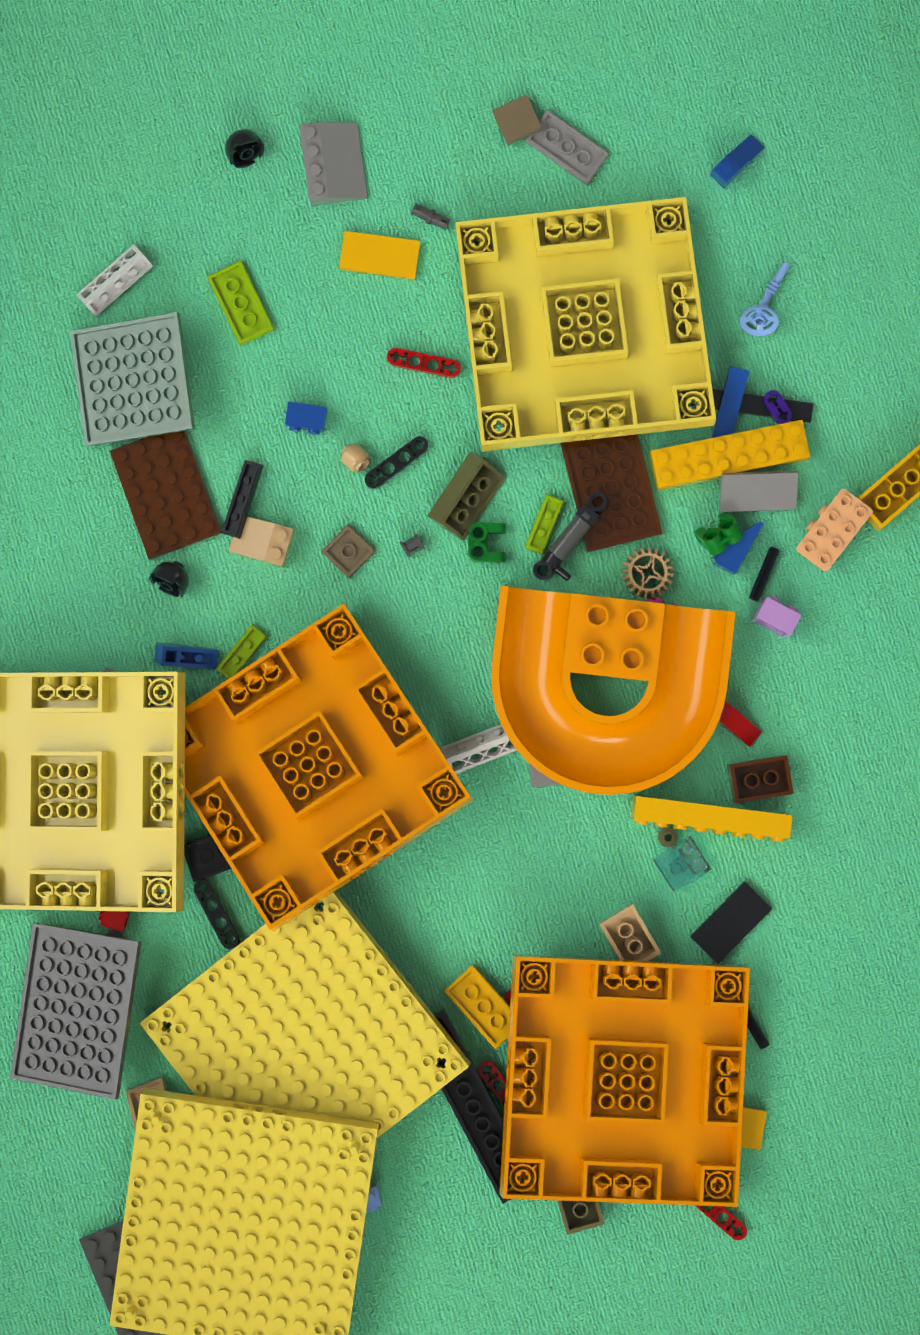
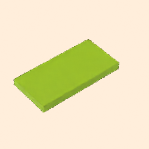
M241 260L207 276L240 346L275 330Z

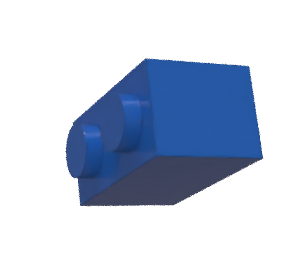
M288 401L285 426L289 427V430L293 432H300L302 429L308 430V433L313 435H319L320 432L324 433L327 407Z

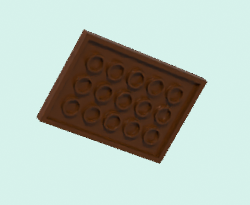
M185 431L146 437L110 450L149 560L222 534Z
M638 434L560 443L576 510L578 511L583 504L588 505L590 495L595 492L605 494L610 501L609 508L605 512H598L601 518L583 537L587 553L663 534ZM598 497L594 501L597 508L603 505L602 497Z

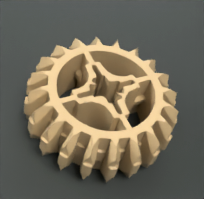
M641 547L640 554L636 550L633 551L634 558L631 555L627 556L630 563L623 562V565L628 567V569L621 570L622 573H627V576H623L622 580H629L625 587L627 588L630 585L633 587L629 591L630 593L637 590L636 597H640L642 592L644 593V599H647L648 593H650L653 599L655 598V592L659 596L662 595L660 588L665 591L668 590L665 583L672 584V581L667 579V577L674 576V573L668 572V570L673 569V565H666L670 562V558L664 561L662 558L665 556V553L663 552L658 556L659 549L657 548L654 553H651L652 548L648 547L647 553H645L644 548ZM641 558H650L646 566L634 564ZM655 561L661 565L663 576L655 571ZM650 567L653 576L649 575L645 579L642 570L645 571ZM632 570L641 576L639 585L636 584L632 577ZM648 580L660 581V584L654 588H645Z

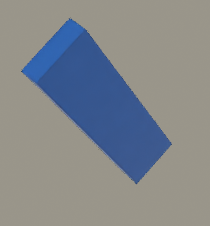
M730 366L711 438L733 434L749 370Z

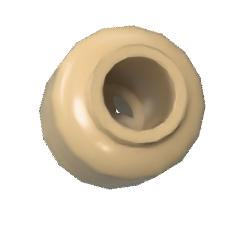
M349 444L343 448L341 462L351 472H362L368 467L369 454L359 444Z

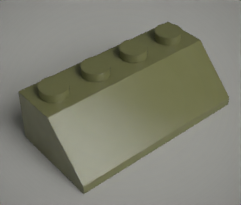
M469 452L427 516L439 526L464 541L468 535L469 528L477 522L506 477L485 459Z

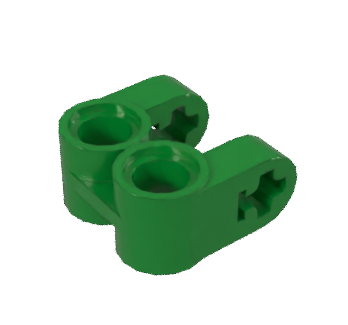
M723 512L717 516L720 521L718 528H711L706 531L703 527H700L693 532L698 542L711 555L722 553L727 548V544H735L743 537L737 521L728 512Z
M474 523L471 525L468 532V555L470 560L476 563H505V552H488V534H506V523ZM474 529H481L484 535L481 538L474 537L472 533ZM481 548L483 555L475 557L472 553L473 549Z

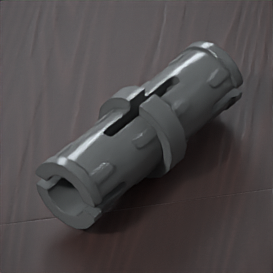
M415 203L411 211V215L417 216L425 220L427 224L431 223L445 231L451 220L435 213L436 210H429Z

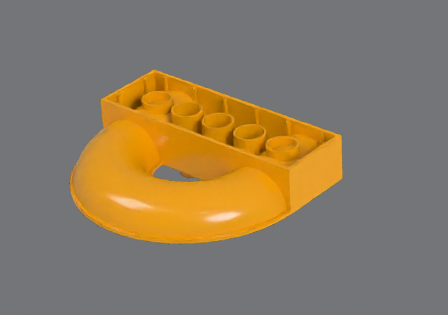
M501 585L491 675L492 693L501 725L516 750L528 763L551 780L566 787L593 794L615 795L641 791L658 785L680 772L695 759L711 738L720 720L727 692L736 612L574 593L531 590ZM570 672L648 681L644 696L634 708L620 715L603 716L589 711L577 700L571 687Z

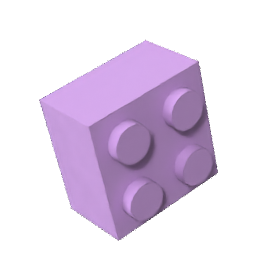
M774 596L762 599L751 620L784 638L791 636L802 616L798 613L799 610L791 605L787 607L780 604L781 600Z

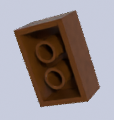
M787 755L727 764L733 803L794 794Z

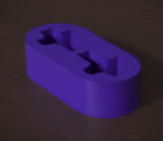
M768 391L763 398V403L777 424L788 423L792 418V413L778 391ZM769 395H771L772 397H777L775 401L777 407L774 405L773 402H768V399L770 398ZM777 409H780L781 413L786 412L785 421L784 419L779 420L778 416L780 413Z

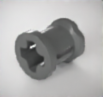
M417 533L414 534L413 538L400 542L407 557H410L413 552L425 548Z

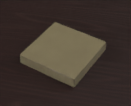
M527 95L492 110L507 146L542 130Z
M347 524L321 552L349 579L376 551Z

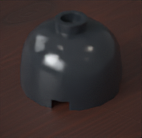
M247 129L233 132L225 143L227 159L236 168H245L255 163L254 159L258 156L261 158L265 150L263 142L256 133Z
M177 561L160 563L149 576V580L153 585L155 583L159 584V590L174 597H178L179 594L183 597L189 584V576L183 569L184 566Z

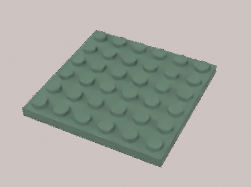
M175 312L70 331L85 446L89 447L195 429L180 313Z

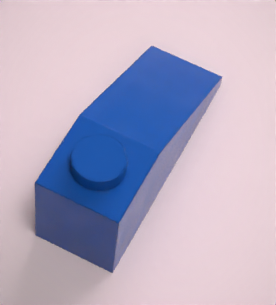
M752 135L748 136L713 168L710 176L725 188L764 147Z
M760 521L746 530L739 542L732 545L727 544L725 551L718 555H713L712 558L715 559L713 564L732 575L736 574L763 522Z
M156 642L154 662L161 666L216 669L217 649Z

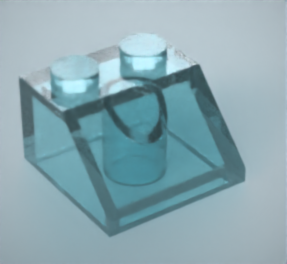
M691 836L653 858L673 892L698 880L711 870V867Z

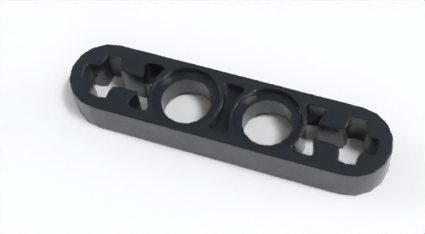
M421 436L412 439L368 472L365 476L366 486L370 489L379 488L426 453L428 450L427 440ZM417 441L419 443L424 442V449L415 450L414 453L417 455L413 457L408 447L411 446V449H414ZM407 452L410 455V459L407 462H401L399 460L400 453ZM385 464H392L394 472L386 474L383 470ZM380 469L382 475L386 478L382 480V477H379L376 485L374 483L369 484V477L378 476L377 470Z
M204 879L197 881L194 885V893L221 944L227 949L234 948L239 943V936L209 881ZM200 883H202V885L208 886L206 892L208 895L212 893V897H208L204 901L202 900V897H205V894L203 891H198V888H200ZM209 900L216 901L217 909L215 911L207 909L206 905ZM223 917L226 920L224 928L216 926L217 918ZM228 927L231 929V931H228L229 936L235 937L233 945L230 943L226 944L227 936L225 933L223 935L220 934V932L225 931Z

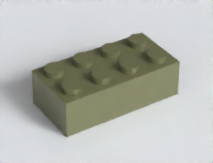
M557 1200L567 1235L605 1224L599 1202Z

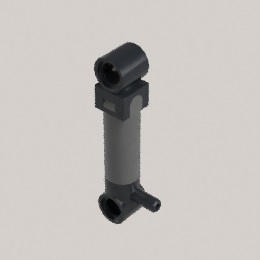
M601 492L591 494L588 499V505L583 504L576 512V516L540 561L535 563L533 573L536 578L549 580L554 576L555 572L565 581L571 578V575L560 565L589 529L594 527L601 518L598 512H605L609 508L610 501L605 494ZM602 497L603 505L597 508L594 501L596 498ZM543 565L548 567V573L545 576L540 574V568Z

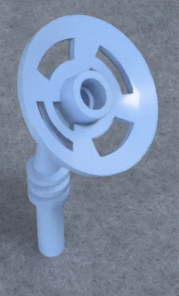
M783 262L774 279L770 280V284L767 285L768 288H765L766 292L760 305L751 306L741 314L740 325L748 334L766 336L777 329L779 324L778 315L767 306L772 295H775V292L778 291L777 288L780 287L779 284L790 267L788 263ZM751 321L752 324L757 326V329L750 327L747 322ZM771 321L773 322L771 326L764 329V327L768 326Z

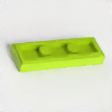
M546 494L526 543V549L543 555L563 506V500Z
M252 624L216 670L227 679L240 672L268 636Z

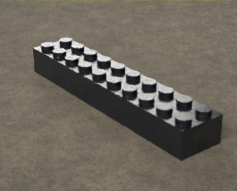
M444 1008L433 1015L471 1063L466 1070L441 1089L502 1204L511 1200L504 1199L500 1195L504 1119ZM439 1057L438 1064L441 1065L443 1063L445 1065L446 1059L443 1058L441 1060Z

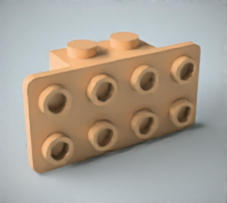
M841 489L828 506L825 504L818 512L819 518L816 521L812 519L806 527L808 532L797 546V552L821 570L828 571L873 512L872 509L846 489Z

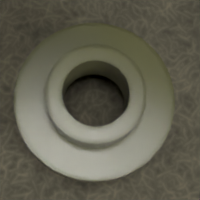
M664 828L658 834L659 843L664 847H672L677 842V833L671 828ZM666 834L671 835L672 838L670 841L665 840L664 837Z

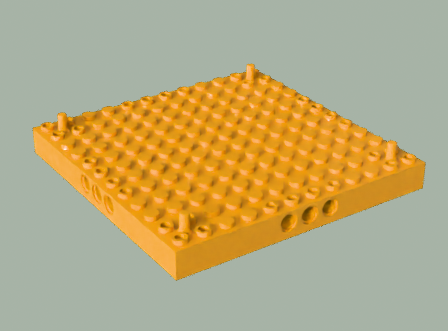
M344 603L185 707V794L266 925L272 931H276L473 801Z
M513 955L500 1176L501 1197L504 1199L738 1207L750 968L733 965Z

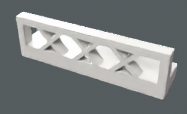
M133 244L77 294V297L96 317L151 269L153 265Z
M501 724L441 747L443 755L451 767V763L458 760L462 761L461 765L452 767L456 774L517 751L514 745H506L510 739ZM492 747H499L493 753L488 752ZM474 754H481L479 758L475 760L470 759L471 756Z

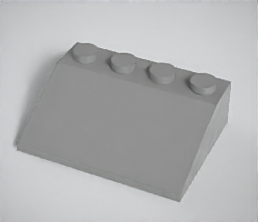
M317 122L299 125L311 206L368 199L358 124Z

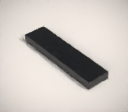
M247 460L244 461L221 532L222 534L241 538L264 465Z

